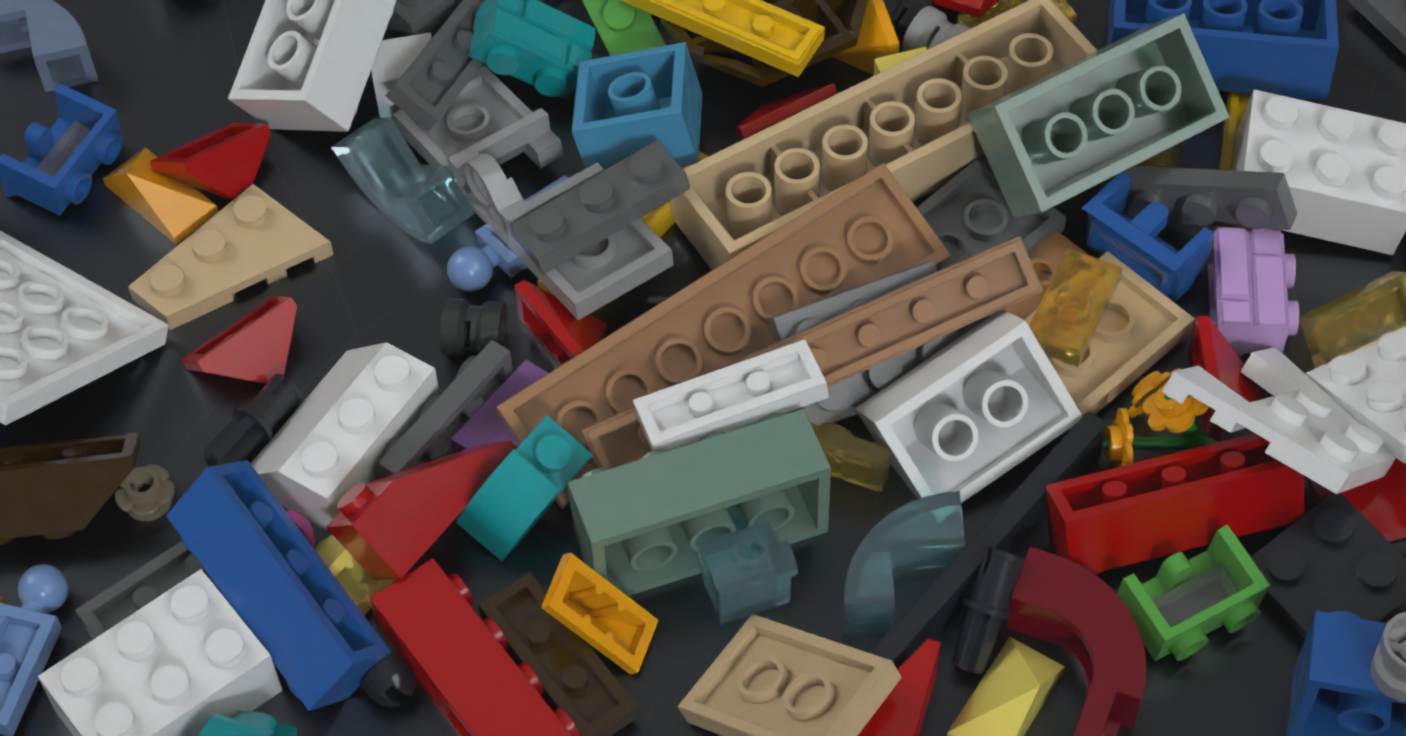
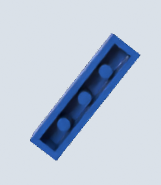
M248 460L207 467L166 515L180 534L184 546L196 556L215 582L219 592L231 604L240 618L269 652L273 663L286 679L289 689L302 701L308 711L348 699L360 686L364 676L391 653Z

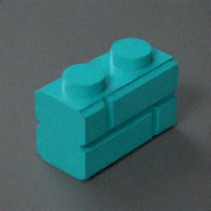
M484 0L475 15L474 34L471 37L468 56L487 64L488 68L497 74L511 75L535 86L536 90L545 96L559 97L566 100L577 87L579 62L592 59V52L590 51L594 45L596 28L538 0Z

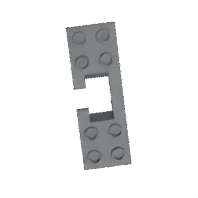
M485 65L478 69L429 132L404 111L399 110L393 113L396 130L577 320L674 265L672 249L639 218L545 274L541 273L516 241L510 225L604 171V169L598 163H595L534 198L525 201L513 178L507 179L499 165L524 152L541 169L563 157L561 140L551 131L549 116L542 108L532 112Z

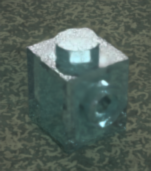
M769 521L699 543L700 575L720 624L790 602L791 577L798 574L796 560L788 541H777Z

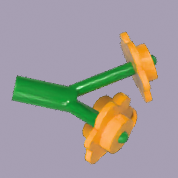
M1177 368L1170 373L1164 372L1163 374L1159 371H1154L1143 377L1132 391L1134 397L1132 400L1133 405L1128 411L1126 408H1118L1116 420H1113L1112 426L1106 427L1105 437L1101 442L1106 462H1112L1113 467L1117 468L1133 464V450H1189L1218 442L1199 429L1194 422L1195 416L1205 413L1209 406L1190 395L1186 397L1183 404H1180L1162 392L1173 372L1181 370V368ZM1138 415L1140 417L1147 415L1149 417L1148 425L1153 431H1161L1167 428L1171 433H1182L1181 437H1133V427L1129 423V416L1134 418Z

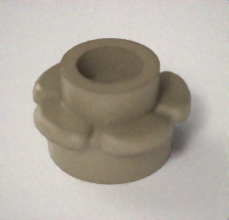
M149 464L146 467H134L120 484V488L115 491V501L118 507L125 512L127 511L132 518L139 521H152L160 518L169 510L175 494V486L172 481L168 480V471L161 466ZM144 486L150 487L147 491L139 492L140 488Z

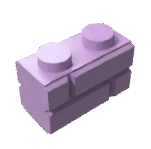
M1219 227L1216 231H1213L1214 237L1207 262L1211 320L1238 356H1242L1245 353L1251 355L1252 352L1272 347L1283 353L1287 336H1296L1299 326L1298 301L1288 300L1287 288H1293L1295 282V254H1285L1284 235L1280 230L1253 229L1251 232H1246L1245 228Z

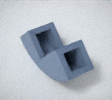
M0 0V53L31 47L45 92L55 90L59 84L71 87L99 81L84 33L75 18L65 8L53 0Z

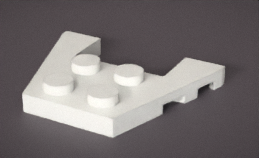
M1275 347L1252 352L1241 370V373L1271 393L1272 397L1248 402L1199 365L1174 371L1162 390L1165 395L1180 404H1183L1186 397L1190 395L1211 407L1215 412L1210 421L1230 433L1247 428L1270 442L1265 450L1266 454L1335 494L1384 477L1396 459V456L1383 445L1382 438L1375 431L1355 420Z

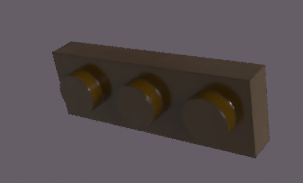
M530 571L478 604L480 617L483 620L490 617L495 621L507 640L509 646L507 651L518 665L524 661L532 668L543 686L544 694L542 696L553 710L560 707L569 715L580 736H611L639 717L638 705L589 644L541 608L547 592Z

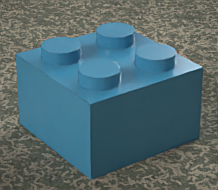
M686 42L579 62L572 135L585 169L598 163L606 170L656 140L659 141L680 167L699 162L702 90Z

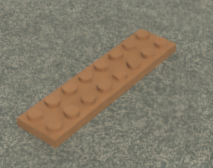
M882 163L496 407V414L518 446L548 415L589 450L581 429L633 407L634 399L705 375L775 344L767 318L927 261L934 260L937 269L948 261L951 254L885 163ZM593 458L589 460L573 480L579 479L587 472L597 469ZM568 486L555 499L562 510L570 506Z

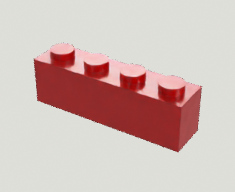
M1253 433L1045 485L1050 544L1056 555L1081 565L1093 574H1098L1117 567L1210 545L1216 531L1227 524L1236 537L1271 530L1279 526L1295 523L1304 516V475L1266 454L1265 450L1270 442Z
M432 558L403 576L402 579H398L369 597L378 630L395 652L399 651L411 665L416 675V680L458 736H580L569 715L560 707L552 711L541 697L544 694V689L532 668L524 661L516 665L505 651L509 646L504 634L495 621L490 617L481 620L471 606L474 604L472 595L456 573L447 577Z

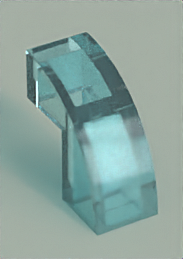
M392 117L373 118L331 147L347 172L373 204L395 225L417 240L433 244L475 214L448 166L420 165Z
M960 491L944 492L914 500L887 515L865 536L851 560L846 576L843 635L886 633L893 626L895 596L893 578L938 576L964 548L965 536Z

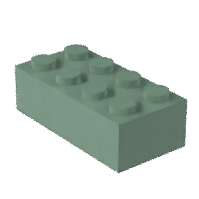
M1184 13L1152 23L967 114L1014 218L1042 213L1230 117Z
M800 409L788 414H771L760 419L756 424L730 432H713L702 437L698 442L669 451L655 450L647 453L640 460L615 468L594 469L584 474L581 478L568 482L575 547L581 561L625 595L631 596L827 533L829 526L831 467L805 410Z

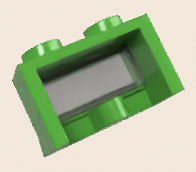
M1227 524L1216 531L1207 551L1189 560L1183 552L1173 554L1162 563L1156 577L1143 584L1140 583L1133 573L1123 578L1117 595L1133 616L1143 644L1154 661L1170 653L1174 655L1177 661H1180L1203 648L1209 641L1206 634L1224 625L1229 633H1233L1254 621L1261 613L1258 606L1268 591L1270 584Z

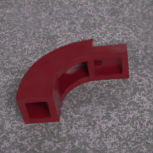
M1030 547L1011 597L1009 612L1012 613V616L1007 621L1006 628L1057 646L1069 655L1080 669L1086 683L1087 698L1074 736H1117L1120 725L1134 729L1146 682V654L1142 637L1133 616L1121 598L1098 576L1069 559Z

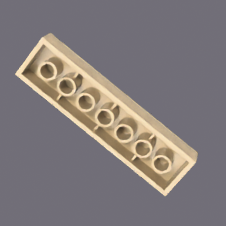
M1029 0L683 169L687 174L690 189L671 200L672 219L711 270H714L882 163H885L911 201L914 202L940 189L980 155L986 157L967 114L1097 51V49L1051 0Z

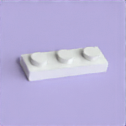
M804 339L634 399L633 403L637 418L651 450L669 451L698 442L702 437L718 431L730 432L756 424L765 416L775 413L785 414L827 399L829 395L827 382Z

